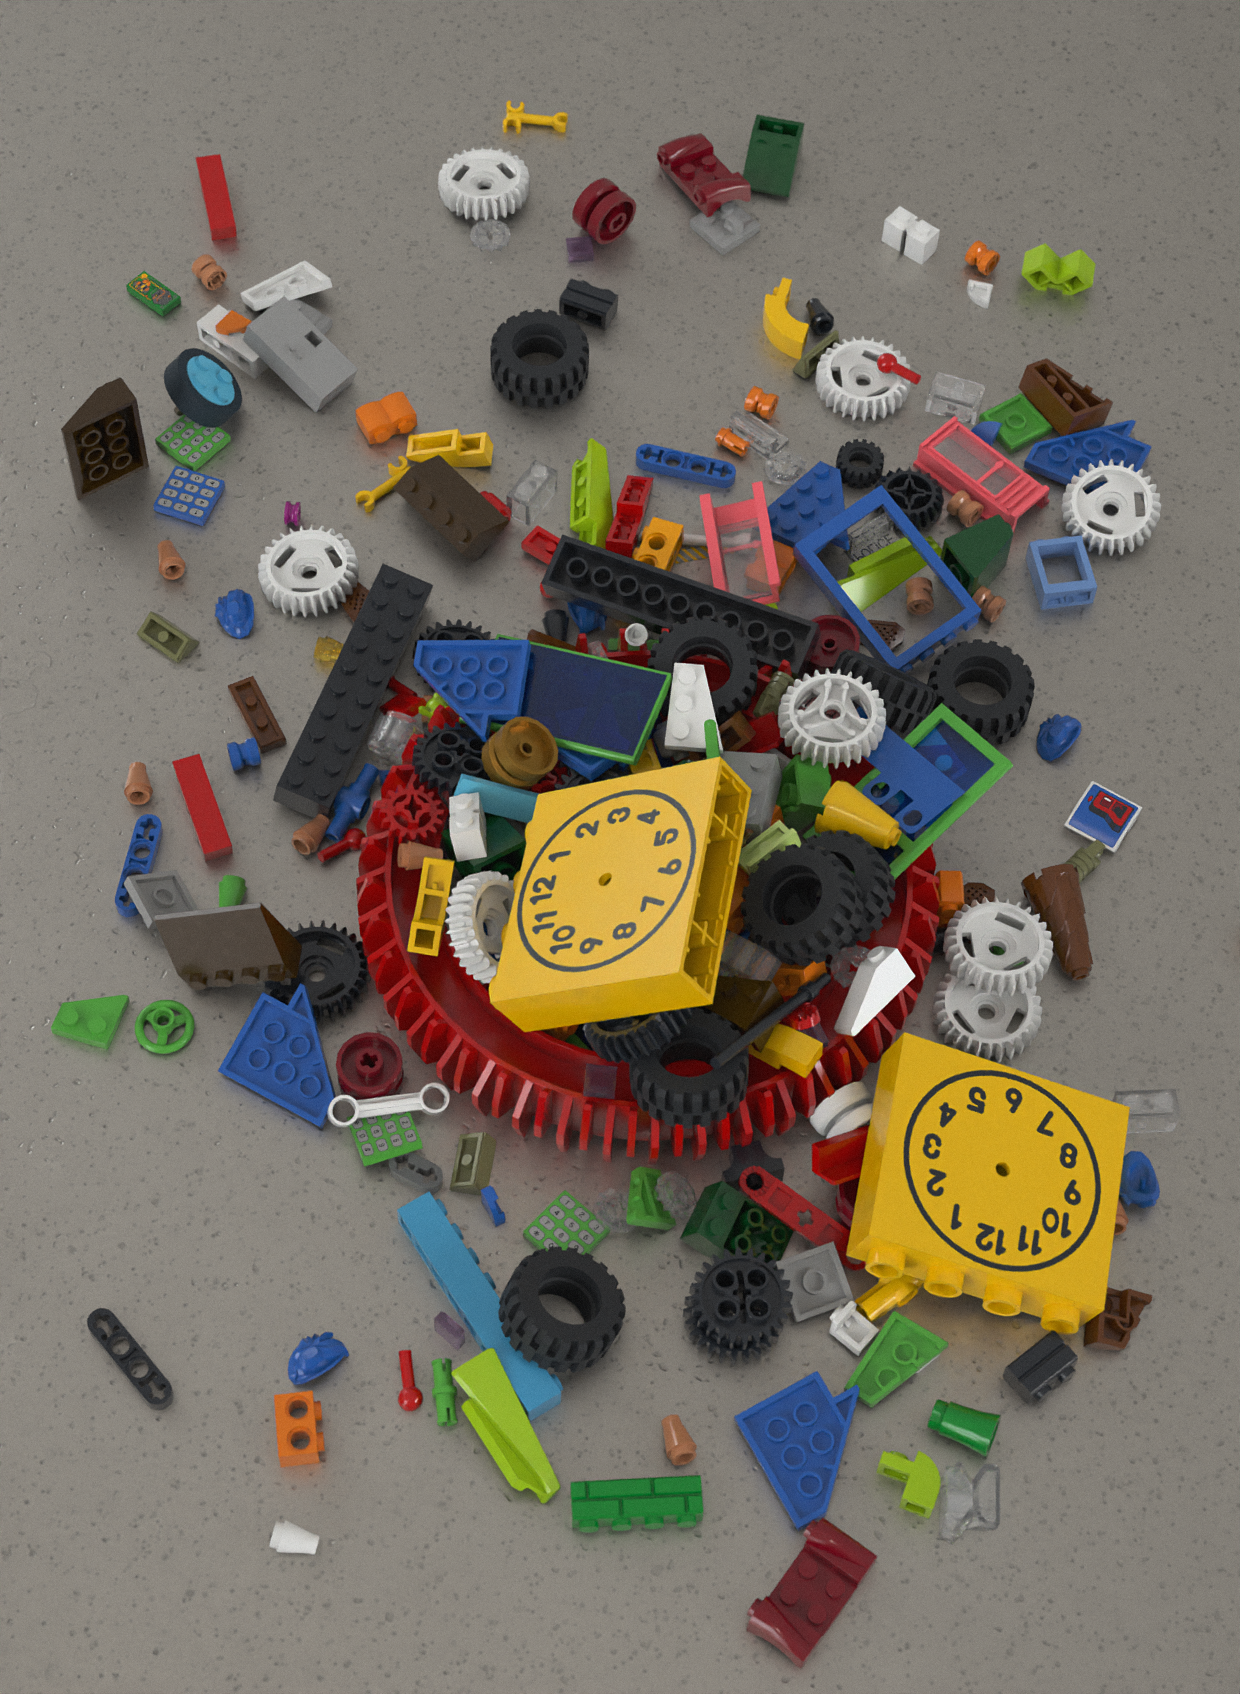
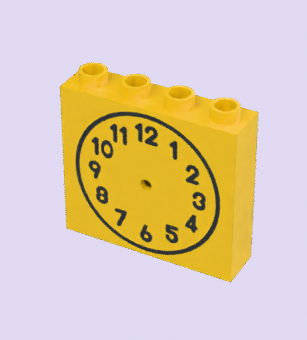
M721 757L538 794L533 818L527 823L525 829L527 844L521 870L516 873L513 880L515 896L509 922L503 926L501 932L503 948L497 973L489 983L490 1003L524 1032L712 1004L752 789Z
M904 1032L881 1058L846 1256L865 1261L866 1271L880 1278L897 1279L906 1274L925 1280V1290L933 1295L953 1298L965 1293L983 1299L982 1306L990 1313L1001 1316H1015L1022 1311L1040 1317L1041 1327L1049 1332L1053 1330L1057 1334L1064 1335L1078 1332L1082 1325L1104 1311L1130 1107Z

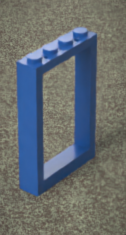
M882 485L794 545L792 555L840 616L848 619L856 627L860 641L873 658L906 674H909L914 669L913 665L918 661L926 662L936 653L934 650L939 646L947 647L954 642L959 632L962 630L968 632L979 623L978 618L982 610ZM880 506L963 608V611L897 657L814 553Z

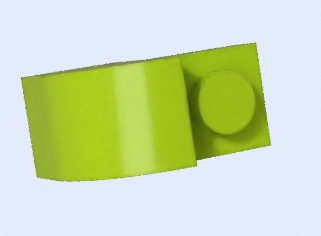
M883 1451L876 1473L906 1484L898 1508L929 1519L941 1484L940 1474L933 1460L921 1451L917 1452L914 1462L908 1460V1457L900 1452L891 1451L889 1453Z

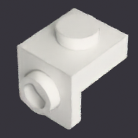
M851 1300L845 1307L841 1304L830 1317L832 1324L829 1333L859 1357L877 1337L879 1329L855 1310L857 1304Z

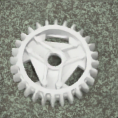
M482 146L481 150H475L473 147L470 152L463 150L462 155L455 153L454 159L448 158L447 164L444 163L442 170L439 171L438 188L444 206L449 207L450 212L456 211L457 216L465 214L467 220L470 217H474L476 221L478 218H484L487 221L490 217L497 220V216L500 215L505 218L507 212L514 214L515 208L520 209L522 204L526 203V198L529 196L530 177L528 168L524 165L523 160H519L518 155L512 156L511 151L503 153L502 148L496 151L492 146L490 149H484ZM480 187H489L490 189H488V190H480L479 188H480Z
M852 336L851 342L842 339L841 345L834 343L832 349L827 348L825 354L821 355L815 379L817 392L820 393L822 401L826 400V407L834 406V413L842 411L843 418L849 414L852 415L853 420H855L856 416L862 417L863 422L866 420V417H871L875 421L877 415L884 419L886 412L893 415L895 409L901 408L902 403L907 399L911 382L893 372L889 374L882 373L877 367V360L883 353H891L896 357L899 364L910 369V365L906 364V357H900V350L893 351V344L886 347L884 346V340L877 343L874 337L871 341L865 340L864 336L861 337V340H856ZM833 371H837L840 374L841 387L833 380ZM864 379L867 380L870 384L867 386H860L856 383V381Z
M1112 459L1108 466H1104L1102 460H1100L1098 468H1095L1090 463L1088 472L1081 468L1079 477L1073 475L1072 484H1067L1066 493L1063 494L1061 511L1064 512L1062 520L1067 522L1066 531L1073 530L1071 537L1082 536L1084 544L1086 542L1089 544V552L1094 547H1097L1099 555L1102 554L1104 549L1108 550L1109 556H1112L1114 549H1118L1120 555H1123L1124 547H1127L1132 552L1134 550V543L1141 547L1144 539H1150L1151 531L1156 530L1157 522L1160 519L1159 512L1161 511V503H1159L1160 493H1155L1156 484L1149 485L1150 476L1142 478L1143 469H1140L1138 472L1133 471V463L1128 468L1124 467L1123 460H1121L1118 466L1114 465ZM1102 481H1107L1106 484L1097 488L1088 495H1086V493L1084 492L1088 487H1090L1093 484ZM1138 494L1145 505V516L1136 517L1134 495ZM1106 505H1114L1117 507L1118 513L1114 516H1108L1104 513L1103 508ZM1089 522L1111 532L1112 535L1097 532L1087 524Z
M311 525L309 530H304L300 526V531L297 532L290 528L289 535L285 536L280 533L281 540L272 539L273 547L266 546V554L260 555L261 563L258 564V578L264 595H266L269 602H273L276 609L282 607L284 613L291 610L294 617L298 612H303L305 618L308 612H313L317 617L319 610H324L325 613H328V607L330 606L337 609V601L345 603V594L352 595V587L357 586L356 579L359 578V564L354 548L351 547L348 539L344 540L341 533L335 535L333 528L325 532L323 525L319 530H315L314 526ZM326 552L338 557L342 562V566L335 568ZM286 559H288L287 562L282 566V568H279L282 565V563ZM307 571L317 572L316 576L312 579L302 577Z
M828 668L823 675H820L815 670L814 677L812 678L805 673L803 682L796 679L794 687L788 686L786 694L782 696L778 710L780 735L782 738H785V746H792L793 754L801 752L802 761L808 757L812 758V766L817 761L823 763L824 769L828 763H834L837 769L840 762H844L849 767L851 759L860 763L861 755L868 758L871 750H876L878 742H881L886 726V709L883 708V699L879 698L878 690L871 691V682L863 685L862 676L855 680L852 678L851 671L845 676L841 675L840 668L836 674H830ZM818 696L805 711L798 710L804 702ZM852 701L856 702L865 711L868 719H860ZM834 709L840 713V716L836 719H830L824 713L827 710Z
M484 871L464 877L463 880L457 883V887L452 889L453 895L448 898L451 906L445 909L449 914V918L445 922L449 924L450 928L446 934H450L452 939L449 945L454 946L456 950L453 956L460 957L461 959L459 966L466 967V973L473 975L475 980L490 983L492 977L497 973L499 962L489 954H495L497 959L501 956L503 948L501 932L503 926L509 922L515 893L513 881H509L507 875H501L499 872ZM483 922H485L487 926V935L485 934L483 929Z
M997 896L993 902H989L984 897L981 904L976 900L972 901L971 906L964 904L961 911H956L954 917L950 919L944 935L943 951L946 953L945 961L950 962V971L957 970L956 979L966 978L965 987L972 983L976 985V992L980 988L986 989L987 996L990 995L991 991H997L1000 998L1003 991H1007L1012 997L1015 989L1021 994L1025 992L1026 987L1033 989L1036 982L1040 983L1048 971L1053 956V941L1050 940L1051 932L1045 931L1046 922L1038 923L1039 914L1031 916V908L1021 909L1020 901L1016 905L1009 904V898L1003 903L998 901ZM962 937H967L971 940L973 957L964 948ZM999 946L1005 953L999 956L994 955L990 952L989 948ZM1021 962L1027 964L1019 969L1006 971Z
M957 970L952 971L951 974H945L943 982L938 984L932 1007V1013L935 1015L933 1019L934 1024L939 1025L937 1032L938 1034H945L944 1044L953 1041L954 1049L961 1048L963 1052L971 1053L978 1057L984 1056L987 1060H990L991 1056H995L998 1063L1001 1062L1003 1054L1011 1060L1014 1052L1020 1055L1024 1047L1031 1045L1032 1039L1036 1037L1040 1027L1042 1007L1039 1006L1041 997L1035 996L1036 986L1033 989L1026 987L1023 994L1015 989L1012 997L1007 991H1003L1002 996L999 998L997 991H991L990 995L987 996L986 989L980 988L976 992V986L968 985L965 987L966 978L956 979ZM988 1008L992 1010L994 1017L989 1020L983 1019L979 1016L978 1010ZM958 1013L972 1031V1034L960 1026L953 1014ZM1015 1013L1023 1014L1024 1019L1018 1030L1012 1034L1006 1032Z

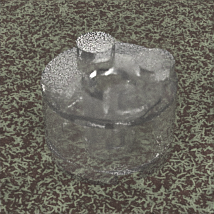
M388 711L386 716H384L382 712L366 744L369 751L373 754L372 760L382 766H387L388 763L397 766L402 765V753L412 734H424V731H428V728L424 726L423 729H420L416 726L417 720L406 714Z

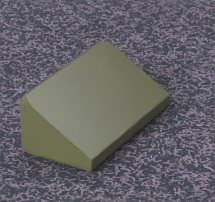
M833 331L801 357L793 368V372L805 379L817 370L821 355L825 354L826 349H832L834 343L839 344L838 331Z
M150 611L137 632L138 636L177 663H180L199 643L198 640L169 620Z
M486 1131L460 1134L449 1188L452 1192L481 1196V1190L489 1186L496 1140Z

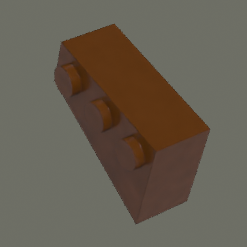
M1045 358L1026 366L1018 386L1022 393L1061 436L1087 431L1103 425L1113 402L1108 398L1102 400L1092 393L1093 388L1087 384L1084 387L1072 380L1073 375Z

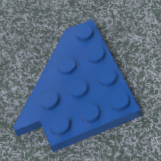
M1129 420L1037 442L1028 454L1023 468L1067 486V484H1072L1073 475L1079 477L1081 468L1088 472L1090 463L1095 468H1098L1100 460H1102L1104 466H1108L1111 459L1115 466H1118L1121 460H1123L1125 468H1128L1133 463V471L1138 472L1143 467L1152 446L1129 437L1136 423L1135 420ZM1107 481L1093 484L1084 492L1089 494L1106 484Z

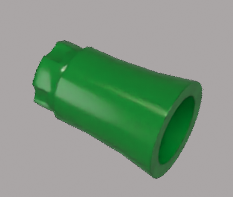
M938 1399L933 1407L928 1428L987 1457L995 1439L1001 1415L983 1412L952 1401L948 1403Z

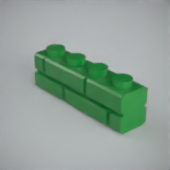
M701 1475L570 1482L572 1528H579L580 1532H595L601 1526H612V1529L615 1531H625L631 1529V1525L644 1524L647 1529L662 1528L664 1523H677L679 1527H693L697 1525V1521H702Z

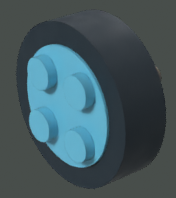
M189 348L181 352L165 369V387L171 400L176 405L174 412L178 416L184 414L199 425L216 428L222 426L240 409L242 393L239 384L226 365L214 355L201 349Z

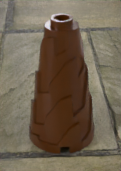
M1059 864L1041 869L1042 875L1038 879H1036L1033 872L1021 882L1023 893L1029 901L1034 915L1039 914L1038 923L1046 922L1045 931L1051 932L1050 940L1053 941L1052 951L1057 957L1062 971L1068 977H1072L1073 981L1085 979L1090 975L1089 971L1092 970L1091 964H1093V959L1088 943L1089 934L1084 917L1086 911L1077 867L1075 866L1074 868L1073 864Z

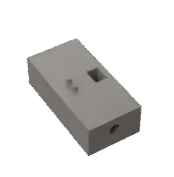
M285 296L247 326L243 341L316 413L353 383L358 368Z

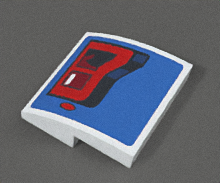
M1092 781L1068 817L1064 828L1092 843L1098 839L1105 845L1106 851L1115 854L1143 808Z

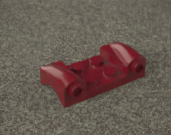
M702 133L680 137L659 146V152H657L659 166L707 218L711 217L721 205L728 201H751L750 184L739 172L732 174L714 155L713 145Z
M824 1517L819 1522L813 1519L803 1533V1536L807 1538L803 1549L769 1597L766 1596L763 1601L757 1598L747 1612V1615L751 1617L747 1630L776 1646L800 1669L803 1668L877 1559L876 1554Z

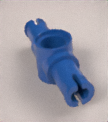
M365 763L355 782L350 783L349 787L343 786L339 790L334 801L335 817L325 832V836L329 840L336 843L341 841L350 823H354L356 819L362 820L365 817L371 803L369 790L380 773L379 769L374 765Z

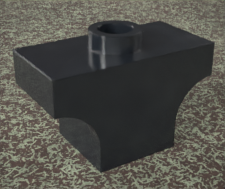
M760 1139L752 1141L750 1145L742 1147L741 1144L730 1146L729 1162L731 1166L727 1170L722 1171L721 1181H724L735 1190L741 1191L738 1184L739 1177L746 1168L751 1166H759L775 1178L783 1181L785 1168L782 1158H773L767 1155L762 1148ZM749 1174L746 1178L747 1187L753 1191L762 1188L763 1181L758 1174Z

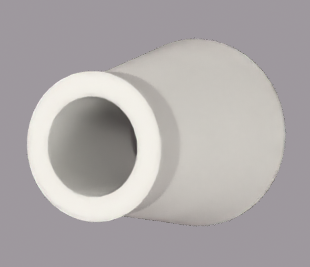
M287 1520L284 1523L276 1521L269 1547L277 1549L276 1552L315 1555L320 1535L313 1534Z

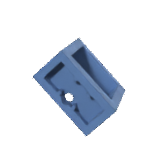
M1064 536L1056 539H1038L1029 542L1025 559L1041 610L1093 603L1097 584L1082 536ZM1074 555L1082 580L1049 584L1041 559Z

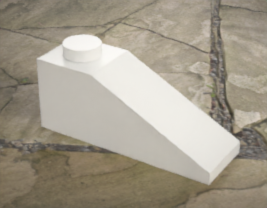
M878 946L872 949L867 954L868 958L859 965L834 1027L837 1033L855 1036L915 977L897 948Z

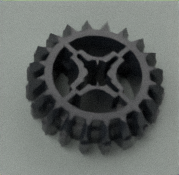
M910 466L906 471L898 467L896 473L889 470L886 476H881L874 490L882 485L916 529L919 531L922 527L927 530L930 524H935L937 518L940 517L944 504L942 487L938 486L937 479H931L930 473L921 474V469L916 472L912 471ZM881 506L874 510V513L878 514L879 521L885 520L886 527L893 525L895 526V531L899 530Z

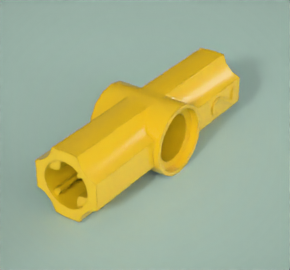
M906 1274L897 1279L880 1278L877 1285L854 1301L857 1304L856 1310L870 1323H874L895 1306L902 1307L912 1300L919 1292V1289L924 1286L925 1280Z

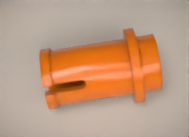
M722 427L715 438L718 446H725L740 457H743L748 450L746 447L750 446V442L732 433L731 428L725 429Z

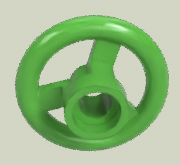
M174 1000L155 1001L147 1005L137 1016L135 1035L139 1043L151 1052L159 1054L172 1053L184 1047L191 1039L195 1026L194 1018L189 1009L180 1002ZM171 1009L176 1010L180 1015L175 1017ZM145 1021L151 1023L154 1030L157 1031V1044L151 1042L144 1033ZM164 1022H167V1023H168L167 1025H164V1026H161V1025H160L161 1023H164ZM186 1024L183 1035L177 1041L167 1044L168 1035L172 1033L173 1029Z

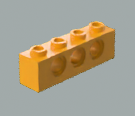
M653 517L650 525L644 527L641 535L642 543L640 547L634 549L632 559L671 572L684 542L683 525Z

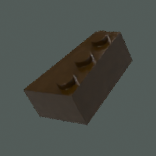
M718 975L713 1003L696 1006L695 1008L703 1009L706 1014L713 1012L720 1015L722 1021L727 1019L735 1026V1030H739L743 1035L785 1001L773 981ZM775 1026L750 1044L754 1050L762 1052Z

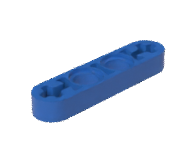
M643 444L636 450V465L645 471L718 488H729L735 482L736 469L734 465L726 461L652 444ZM646 455H650L649 459L644 458L646 457ZM674 459L680 464L676 467H671L666 462ZM700 465L705 468V471L696 473L691 468ZM722 473H727L725 477H721Z
M153 814L143 815L137 820L115 895L116 909L124 917L136 916L139 914V911L134 902H131L129 906H124L130 895L123 883L132 873H152L163 835V828L160 819ZM149 825H153L154 828L150 829L148 835L149 840L145 839L146 834L144 829H148ZM140 848L150 850V854L145 858H138L134 855Z

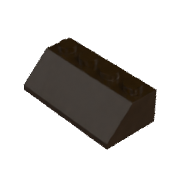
M440 455L410 467L393 487L461 554L474 562L510 522Z

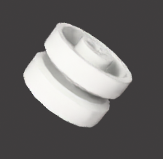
M853 1082L835 1091L830 1098L827 1097L821 1102L810 1117V1123L818 1134L827 1136L826 1139L870 1125L873 1095L863 1082Z

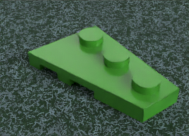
M893 1311L844 1387V1392L858 1385V1400L872 1408L948 1347V1342L898 1312Z

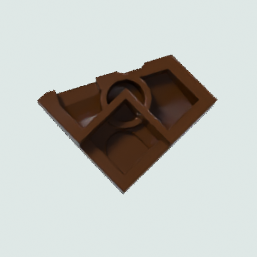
M1107 1287L1104 1311L1085 1323L1084 1347L1117 1351L1125 1349L1130 1340V1333L1132 1329L1137 1328L1141 1321L1139 1315L1145 1305L1151 1303L1152 1295L1132 1289L1120 1291Z

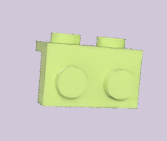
M778 820L741 849L738 865L749 876L751 872L755 873L759 868L757 864L762 859L766 861L771 857L770 853L777 849L782 852L785 850V846L796 844L800 848L802 843L793 828L789 830Z

